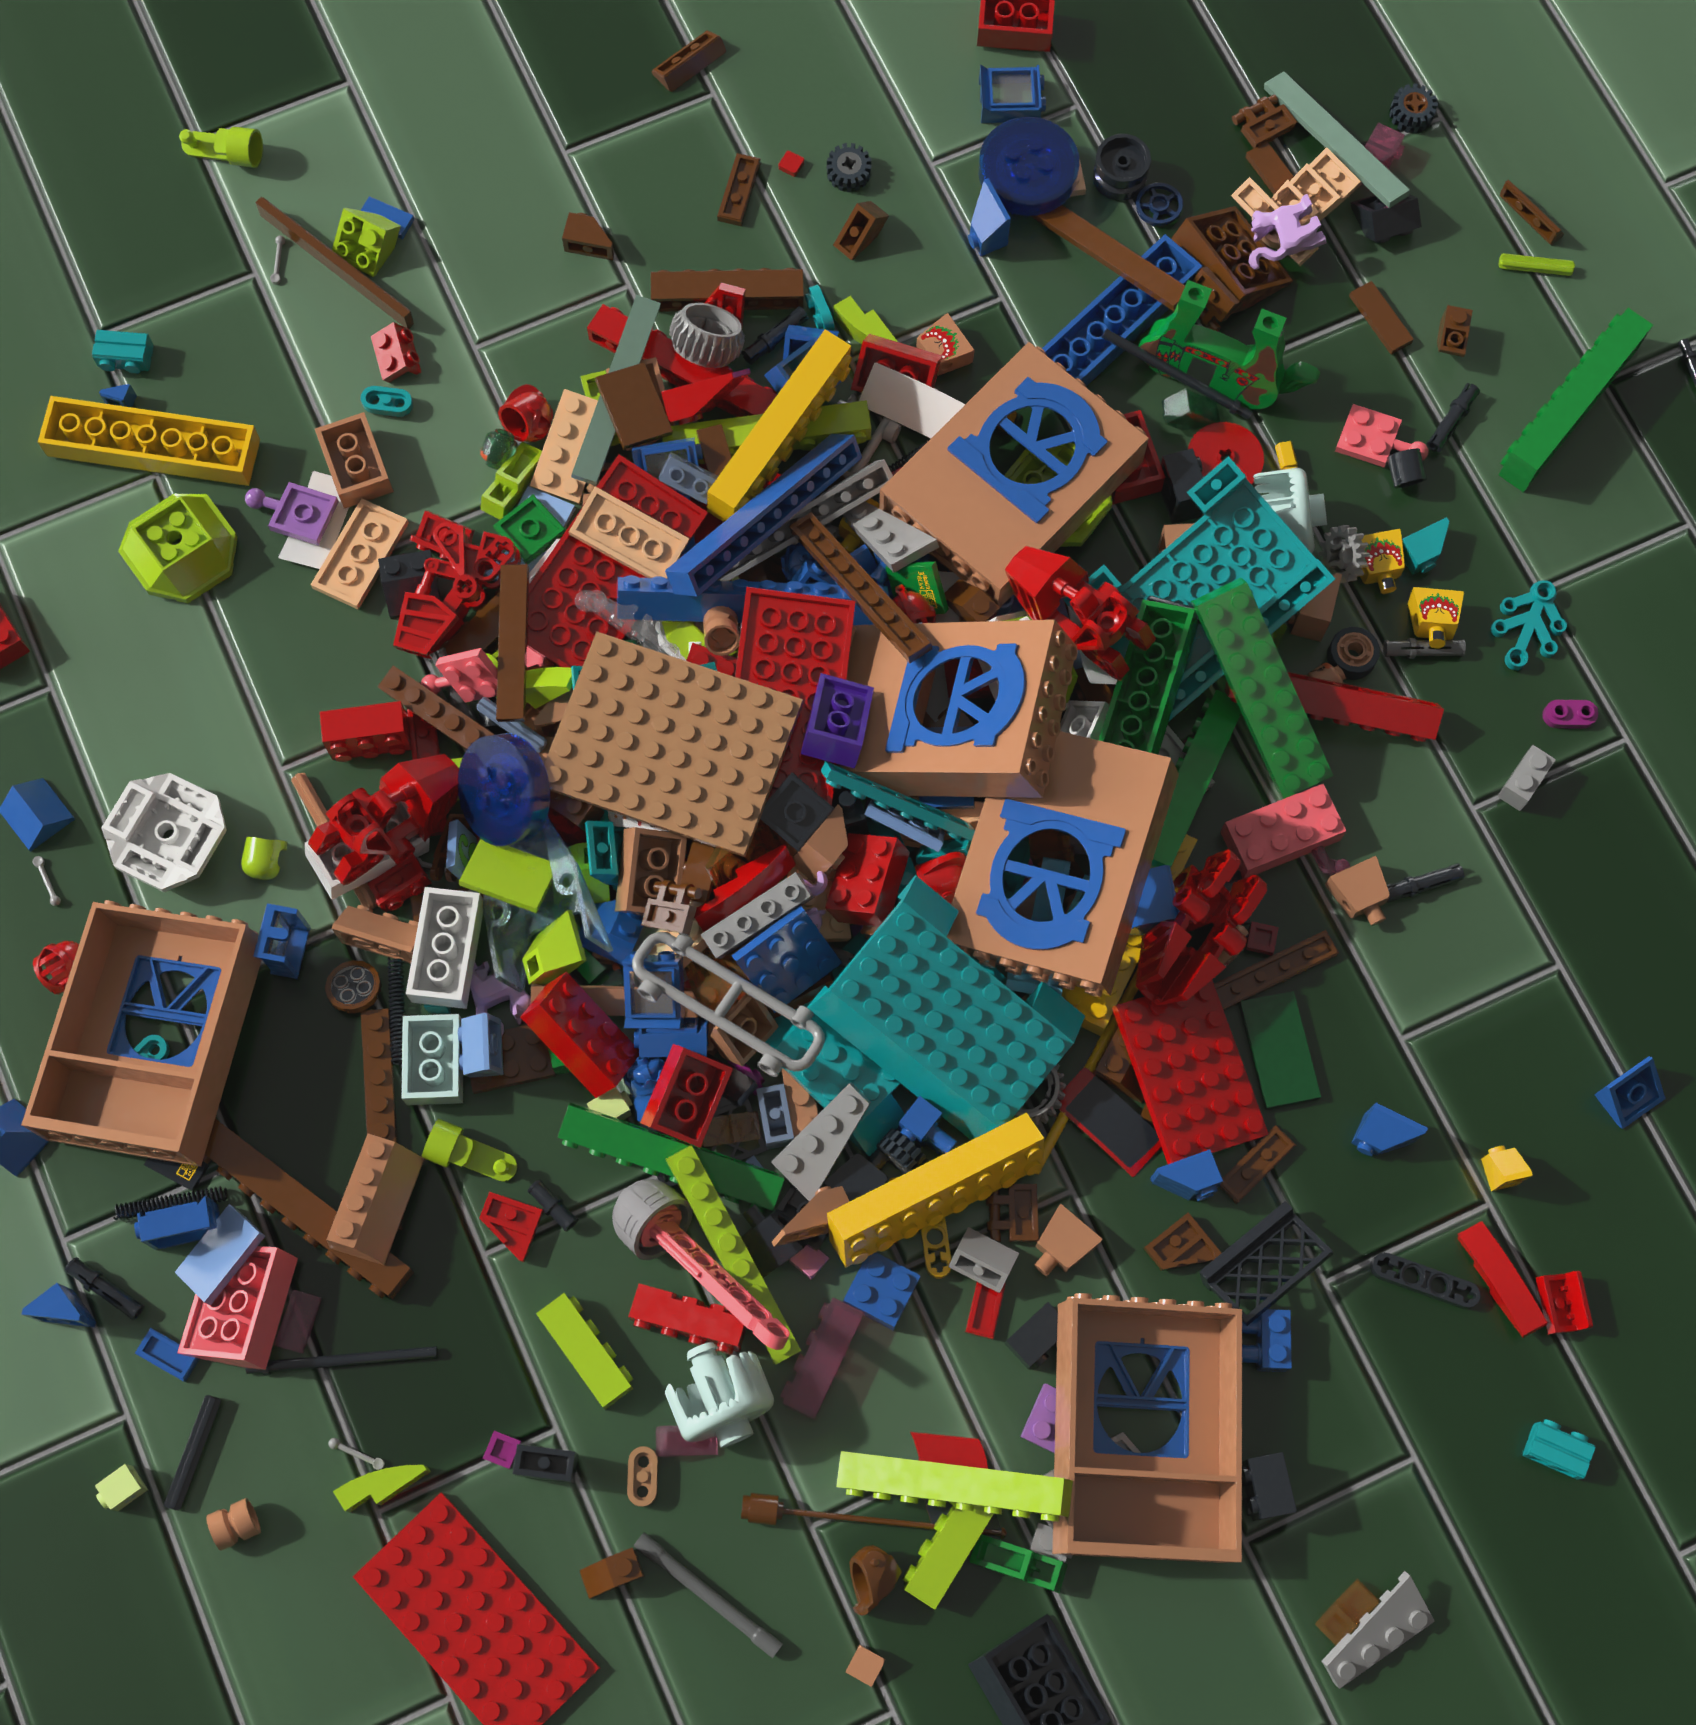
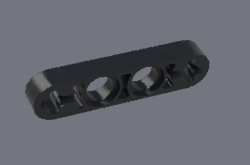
M1384 1252L1375 1256L1370 1263L1371 1272L1376 1278L1458 1308H1471L1478 1304L1480 1300L1479 1288L1472 1282L1402 1257ZM1386 1259L1389 1267L1397 1268L1398 1263L1402 1266L1398 1271L1397 1278H1394L1395 1271L1387 1270L1385 1273H1382L1381 1267L1377 1263ZM1407 1268H1413L1418 1272L1419 1280L1417 1283L1411 1284L1405 1280L1404 1272ZM1434 1278L1444 1280L1446 1284L1444 1293H1436L1432 1289L1431 1282ZM1453 1283L1456 1284L1454 1287L1456 1291L1462 1292L1466 1288L1469 1289V1295L1473 1296V1299H1469L1465 1303L1463 1296L1457 1293L1452 1294V1298H1450L1449 1295L1453 1290Z

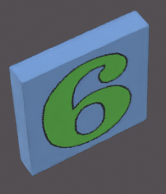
M459 820L449 822L446 868L460 880L478 845L476 836Z

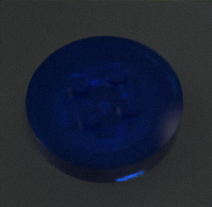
M1036 117L1011 119L993 129L983 142L978 166L980 184L982 186L983 181L989 178L1006 211L1020 215L1044 214L1062 205L1072 194L1079 172V153L1070 135L1057 124Z
M508 733L481 737L468 747L459 768L458 794L463 814L469 826L482 840L495 846H508L531 840L542 829L550 805V785L547 771L535 748L522 737Z

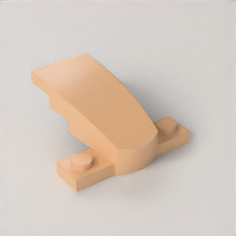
M1326 147L1310 165L1306 164L1291 181L1287 180L1272 198L1250 177L1231 196L1252 217L1253 213L1258 210L1261 212H1272L1281 206L1296 205L1301 202L1302 196L1308 194L1313 211L1299 220L1301 226L1310 223V219L1314 216H1317L1319 221H1321L1362 183ZM1272 230L1261 239L1271 248L1277 250L1280 248V240L1276 230ZM1319 248L1300 251L1289 256L1301 266Z

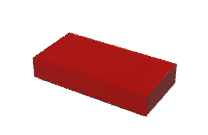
M979 1282L976 1283L965 1333L993 1340L1006 1283H1004L1000 1293Z

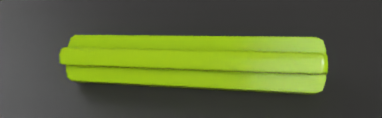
M1504 253L1499 258V268L1571 276L1575 268L1574 261Z

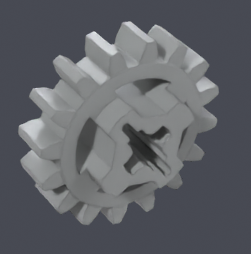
M1349 525L1330 528L1331 532L1324 533L1326 541L1319 543L1323 547V551L1318 552L1319 556H1323L1321 563L1325 565L1332 575L1336 573L1342 574L1340 583L1356 581L1357 576H1363L1364 574L1361 568L1368 567V563L1364 561L1365 557L1370 556V553L1365 552L1364 549L1368 546V543H1362L1361 540L1364 534H1357L1356 527L1350 528Z

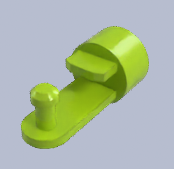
M242 127L219 128L216 134L191 132L185 129L179 135L183 151L191 157L228 161L231 165L253 168L258 167L262 159L263 140L258 129Z
M437 1119L425 1144L422 1158L446 1168L450 1163H454L499 1181H507L514 1177L517 1172V1162L512 1155L463 1136L464 1128L442 1119Z

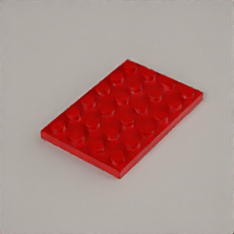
M1212 980L1186 1001L1156 1005L1148 998L1142 997L1112 1007L1167 1164L1209 1149L1211 1153H1215L1269 1134Z

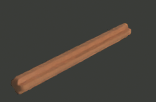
M305 773L296 774L291 779V782L316 826L330 821L325 814L327 810ZM367 883L353 889L361 905L371 909L377 906V899Z

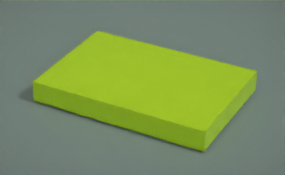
M481 837L459 880V885L537 913L558 871V864Z

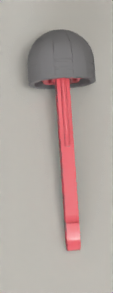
M654 1179L637 1181L621 1192L613 1208V1226L618 1237L639 1259L652 1260L668 1252L743 1325L752 1330L753 1334L763 1344L775 1350L784 1348L790 1336L789 1330L777 1318H773L771 1313L686 1233L692 1220L693 1211L688 1201L666 1183Z

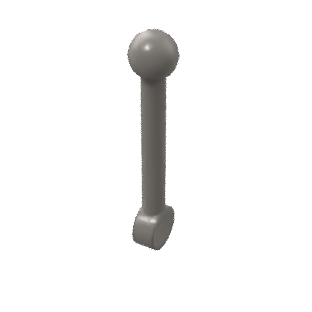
M281 235L275 239L277 244L274 273L270 276V280L274 285L281 282L279 268L282 245L285 244V238Z
M36 856L32 862L41 873L51 897L50 904L58 906L61 903V899L59 896H56L45 871V860L40 856Z
M337 1438L330 1439L328 1443L331 1449L338 1448L372 1464L376 1470H381L385 1466L383 1459L369 1457L341 1444Z

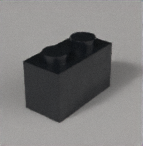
M1047 1302L1004 1343L1027 1369L1032 1365L1038 1368L1050 1357L1046 1352L1053 1345L1057 1347L1058 1312Z
M517 1444L512 1474L519 1477L574 1484L579 1454L575 1451Z

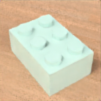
M459 1014L403 1016L402 1100L406 1105L463 1103V1071L459 1067V1055L463 1054L462 1043L458 1040V1028L461 1026Z

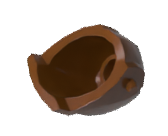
M874 1545L863 1547L849 1562L852 1583L858 1601L853 1610L861 1616L868 1614L878 1605V1602L889 1595L902 1573L892 1555L887 1554L884 1550Z

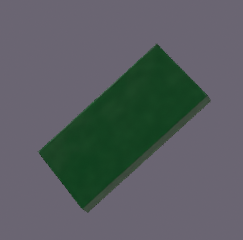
M1294 991L1240 1001L1239 1005L1265 1109L1320 1099L1321 1094Z

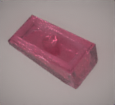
M678 1426L656 1427L657 1457L718 1455L717 1436L698 1442H688L682 1437Z

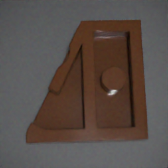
M1189 1212L1143 1248L1161 1271L1213 1261L1221 1254L1220 1250Z

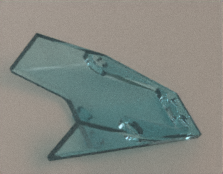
M539 803L528 808L527 815L518 824L513 822H506L504 824L498 822L494 824L491 840L550 861L553 881L538 912L534 913L484 895L483 912L495 979L518 992H522L525 989L526 972L522 958L530 947L532 936L544 930L567 910H572L573 915L581 913L586 939L607 952L613 951L580 867Z

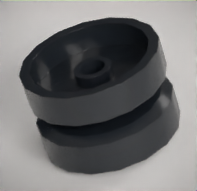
M1116 134L1106 138L1101 143L1096 154L1093 170L1094 185L1101 194L1117 201L1130 200L1138 196L1139 192L1145 187L1151 163L1150 150L1146 144L1136 136L1129 134Z

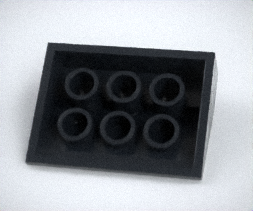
M1048 1613L968 1664L1002 1725H1105L1111 1721Z

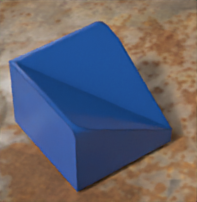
M130 384L102 389L99 392L105 404L131 408L137 397Z

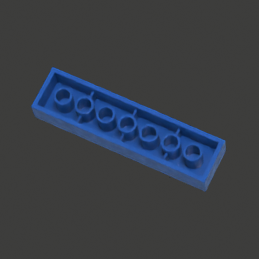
M1166 234L1141 256L1183 285H1186L1188 280L1192 281L1202 268L1198 261ZM1119 276L1042 349L1047 354V357L1055 363L1062 364L1067 373L1074 378L1080 379L1087 386L1125 351L1102 338L1106 328L1133 343L1169 308Z

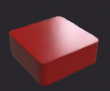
M788 150L778 164L779 170L796 177L804 165V158Z

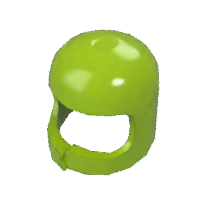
M246 837L241 861L242 870L246 875L259 880L275 878L281 869L278 866L280 851L287 850L288 842Z

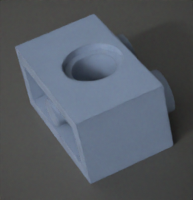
M670 452L659 475V481L707 504V491L718 478L717 475Z
M784 1084L756 1089L767 1150L787 1146L794 1139Z

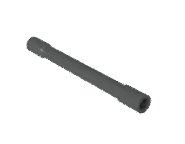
M644 1532L634 1544L638 1551L686 1586L749 1637L752 1643L771 1658L776 1655L783 1645L781 1641L766 1629L754 1623L666 1552L665 1548Z

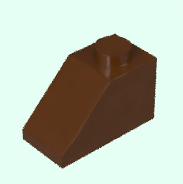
M872 201L857 203L833 246L850 260H854L877 238L889 215Z
M569 212L562 236L564 251L613 261L614 251L612 242L595 218L585 213L576 214Z
M960 579L944 593L948 606L964 622L990 621L997 616L1000 609L982 589Z
M633 1547L579 1570L589 1599L645 1577L638 1555Z

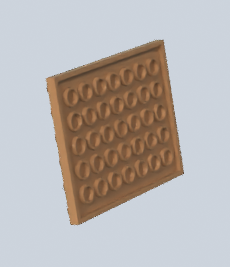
M596 632L536 784L538 787L746 857L804 701L803 699Z

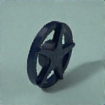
M1153 183L1145 186L1139 192L1136 199V211L1139 217L1152 226L1171 224L1178 219L1182 212L1183 200L1180 193L1173 186L1165 183ZM1155 189H1164L1172 194L1169 196L1157 194ZM1150 191L1152 195L1150 202L1140 203L1142 196ZM1175 197L1179 205L1177 212L1169 208V203ZM1142 209L1150 210L1154 214L1153 219L1146 216ZM1167 214L1171 216L1168 219L1157 220L1159 215Z

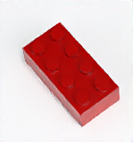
M567 971L549 982L520 1016L595 1098L616 1087L639 1056V1049L634 1048V1044Z

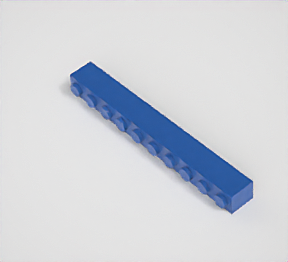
M830 434L667 568L665 572L674 594L699 596L862 459L855 435Z
M629 575L618 577L617 619L703 622L704 616L709 609L716 606H725L732 609L738 617V623H742L747 587L845 600L852 599L839 585L817 582L815 584H804L797 581L776 583L770 580L748 582L743 579L734 581H721L718 579L696 597L674 594L669 580L661 576L639 578ZM879 585L881 589L889 596L887 586ZM855 604L853 625H874Z

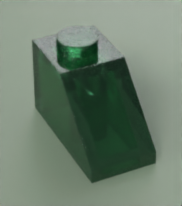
M1185 388L1161 401L1163 408L1162 416L1165 424L1179 430L1203 428L1220 422L1217 402Z

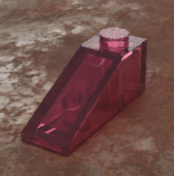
M1378 122L1365 148L1388 169L1394 159H1400L1405 149V146L1402 145L1405 135Z

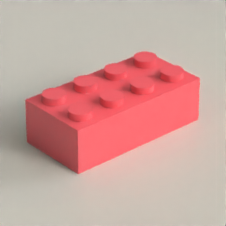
M1320 784L1224 823L1220 833L1228 849L1240 859L1241 863L1238 870L1241 872L1242 879L1339 842L1346 833V829L1324 784Z

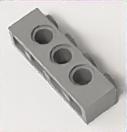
M795 872L702 933L701 936L715 958L722 959L774 925L799 905L803 906L815 897L801 875Z

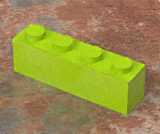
M563 1293L536 1314L601 1406L606 1410L633 1389L629 1383L633 1378L624 1365L618 1368L612 1360L617 1355L606 1342L602 1345L596 1335L600 1332L592 1320L589 1319L585 1322L579 1314L584 1309L576 1298L572 1296L569 1299Z
M949 1502L953 1506L947 1515L942 1513L934 1526L937 1532L932 1540L926 1539L918 1552L921 1558L916 1566L911 1564L902 1578L905 1581L903 1585L905 1591L934 1610L936 1609L993 1516L992 1513L984 1512V1506L974 1505V1510L969 1511L956 1509V1503Z

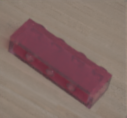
M832 1298L830 1304L824 1303L818 1315V1318L822 1319L818 1330L812 1328L805 1343L810 1347L805 1356L799 1355L793 1368L797 1372L793 1383L787 1381L781 1393V1397L785 1398L783 1406L815 1421L864 1316L863 1311L836 1298Z

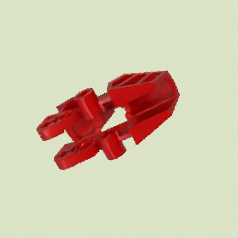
M446 522L439 524L434 530V540L449 561L435 558L425 560L424 568L426 571L421 584H418L415 593L405 592L393 647L400 651L432 660L429 654L438 651L445 641L451 640L457 634L461 625L464 624L463 620L469 611H477L482 604H488L489 597L483 588L497 589L500 587L501 565H518L521 563V553L511 539L484 531L480 546L472 545L471 535L465 533L464 526ZM443 528L452 529L445 531L439 539L440 530ZM453 535L452 540L445 542L448 536ZM488 570H493L491 575L484 577ZM499 575V578L495 583H487L494 580ZM435 576L454 581L453 588L443 602L435 596H430L432 590L430 587Z
M1025 546L1012 558L1005 568L1013 594L1032 620H1055L1076 644L1077 650H1081L1089 660L1114 679L1120 681L1130 669L1121 653L1110 646L1114 645L1124 633L1128 640L1144 651H1147L1156 640L1148 624L1135 617L1139 610L1108 582H1103L1097 590L1088 584V572L1070 557ZM1066 596L1072 599L1070 605L1083 624L1082 628L1057 611L1060 605L1059 600L1062 597Z
M445 754L400 762L381 778L380 790L370 796L364 788H358L334 804L325 813L330 821L316 827L308 841V845L317 855H322L339 844L342 838L343 842L354 850V852L343 856L334 872V876L343 886L352 883L375 867L385 855H389L396 864H401L415 852V847L409 842V839L418 834L426 842L456 804L465 777L458 766ZM401 801L405 802L409 807L407 811L411 817L385 833L383 830L395 812L396 804Z
M1229 849L1207 857L1204 869L1201 871L1195 866L1190 865L1179 873L1173 881L1176 895L1172 903L1180 912L1173 922L1161 921L1142 936L1135 986L1146 998L1156 1005L1189 1000L1226 968L1218 960L1223 950L1228 955L1234 956L1246 945L1247 938L1236 928V925L1243 924L1252 915L1267 892V884L1258 875H1252L1234 882L1231 892H1229L1224 884L1231 880L1241 863L1240 859ZM1208 924L1214 926L1199 951H1196L1193 947H1186L1192 937L1188 932Z

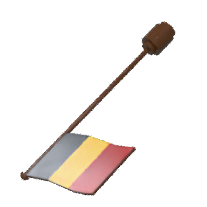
M910 1432L918 1454V1461L988 1469L985 1452L979 1439ZM751 1493V1496L743 1495L741 1519L748 1520V1523L776 1525V1520H782L783 1514L934 1529L941 1514L947 1515L953 1505L946 1502V1507L928 1505V1499H924L931 1523L788 1509L783 1508L784 1502L778 1501L779 1495ZM993 1514L982 1534L1000 1536V1539H1004L1007 1531L1003 1527L1000 1528L997 1515Z

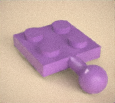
M291 482L288 483L280 501L266 497L265 493L258 488L250 489L245 495V502L250 508L259 509L267 507L275 510L268 525L270 531L315 545H319L339 503L338 498Z
M1046 1383L1043 1384L1020 1436L1054 1454L1056 1388Z

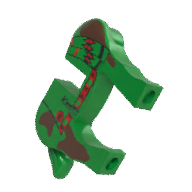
M1190 280L1187 281L1173 314L1167 318L1156 320L1152 324L1148 336L1144 337L1138 345L1187 373L1193 357L1217 366L1209 386L1234 401L1236 399L1240 400L1241 404L1249 409L1269 407L1275 402L1278 394L1295 392L1305 386L1315 384L1320 376V371L1315 366L1301 361L1291 364L1285 371L1283 353L1286 346L1283 332L1287 318L1265 309L1261 310L1252 332L1255 345H1245L1225 334L1195 325V322L1205 309L1212 289ZM1145 362V364L1154 372L1162 376L1172 378L1171 376L1165 374L1164 372L1156 369L1155 367Z

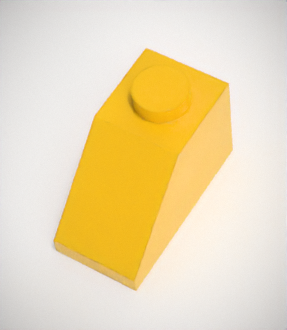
M1505 1146L1491 1148L1488 1150L1489 1154L1481 1159L1491 1191L1517 1186L1533 1176L1531 1169L1516 1148L1507 1150Z

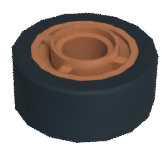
M1361 627L1342 629L1335 634L1327 649L1328 663L1333 667L1338 665L1344 672L1346 679L1350 680L1361 679L1371 673L1380 657V646L1377 639L1371 632ZM1348 650L1356 651L1359 656L1350 655Z

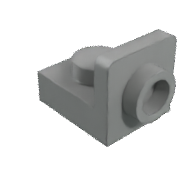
M1037 1523L1030 1550L1063 1561L1064 1563L1066 1558L1071 1559L1073 1555L1052 1554L1053 1529L1050 1526Z

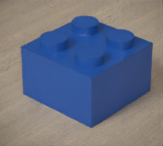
M874 1253L868 1256L862 1263L843 1300V1305L894 1331L921 1276L878 1253Z

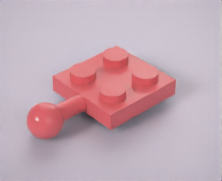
M1353 404L1335 452L1385 467L1391 449L1401 452L1419 448L1422 460H1425L1428 456V447L1420 441L1410 444L1395 439L1402 422L1401 419Z
M482 648L440 657L435 666L444 677L439 678L436 675L429 674L421 680V685L434 694H438L442 688L452 686L466 703L480 700L483 697L497 696L498 669Z

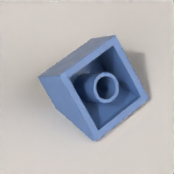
M481 1013L461 1019V1026L458 1028V1040L462 1043L463 1054L459 1055V1067L463 1071V1075L470 1078L503 1075L501 1019L489 1013Z

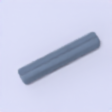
M483 697L476 707L483 715L536 752L540 753L545 748L547 740L521 721L498 722L496 720L497 704L487 697Z

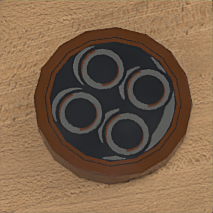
M356 960L342 963L333 969L325 985L327 998L334 1008L353 1014L365 1011L374 1005L382 988L380 976L374 967L364 961Z

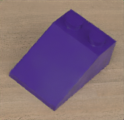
M821 673L801 754L855 769L863 745L874 687Z

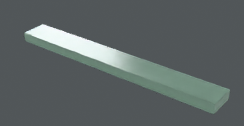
M1284 71L1264 83V90L1270 95L1275 94L1278 98V103L1280 105L1284 104L1292 116L1325 148L1327 147L1388 208L1409 196L1410 190Z
M636 295L608 373L640 364L661 303ZM601 394L571 478L595 486L598 483L616 432Z

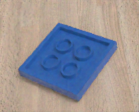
M801 905L732 955L752 984L785 1004L791 1002L842 964Z

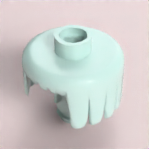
M1301 468L1255 474L1253 476L1255 478L1254 484H1260L1255 489L1258 493H1269L1261 496L1305 547L1313 553L1315 548L1313 527L1327 525L1324 493L1309 495L1307 475Z
M708 1342L691 1349L687 1353V1361H692L693 1364L690 1371L696 1383L687 1386L688 1397L681 1387L676 1389L675 1394L671 1384L667 1386L665 1395L680 1433L686 1441L698 1442L717 1436L719 1444L723 1448L752 1436L754 1433L749 1422L769 1411L774 1404V1397L755 1353L748 1351V1353L742 1352L739 1354L740 1359L736 1355H731L726 1359L727 1368L723 1356L716 1353L719 1347L713 1342Z

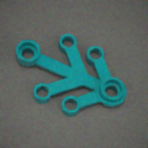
M1538 581L1532 585L1529 593L1515 598L1507 597L1500 604V611L1505 615H1511L1517 607L1533 603L1530 611L1506 620L1498 619L1492 624L1490 629L1495 637H1502L1508 630L1524 625L1516 646L1511 648L1505 656V664L1512 670H1520L1527 663L1528 653L1526 648L1534 630L1541 642L1540 653L1543 657L1551 658L1558 650L1557 643L1551 639L1540 616L1544 608L1551 621L1549 631L1555 636L1563 634L1567 628L1566 621L1561 618L1553 602L1557 595L1555 586L1549 581ZM1538 592H1544L1546 597L1540 596ZM1505 603L1511 604L1513 609H1507ZM1554 624H1559L1562 627V629H1556L1554 627ZM1495 626H1502L1504 631H1498ZM1545 646H1550L1553 652H1548ZM1511 658H1517L1519 664L1512 662Z

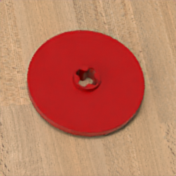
M1218 422L1207 425L1193 436L1188 446V449L1193 448L1195 456L1201 459L1203 478L1222 462L1220 460L1221 456L1224 457L1226 454L1230 456L1232 461L1245 474L1246 479L1251 485L1254 484L1255 478L1253 476L1261 473L1263 469L1264 452L1259 440L1251 431L1235 423Z

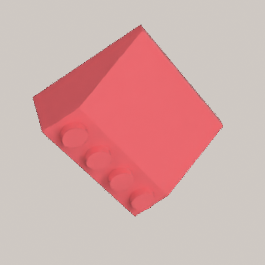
M257 1246L211 1305L204 1303L195 1294L178 1354L244 1368L266 1370L298 1258L277 1247Z

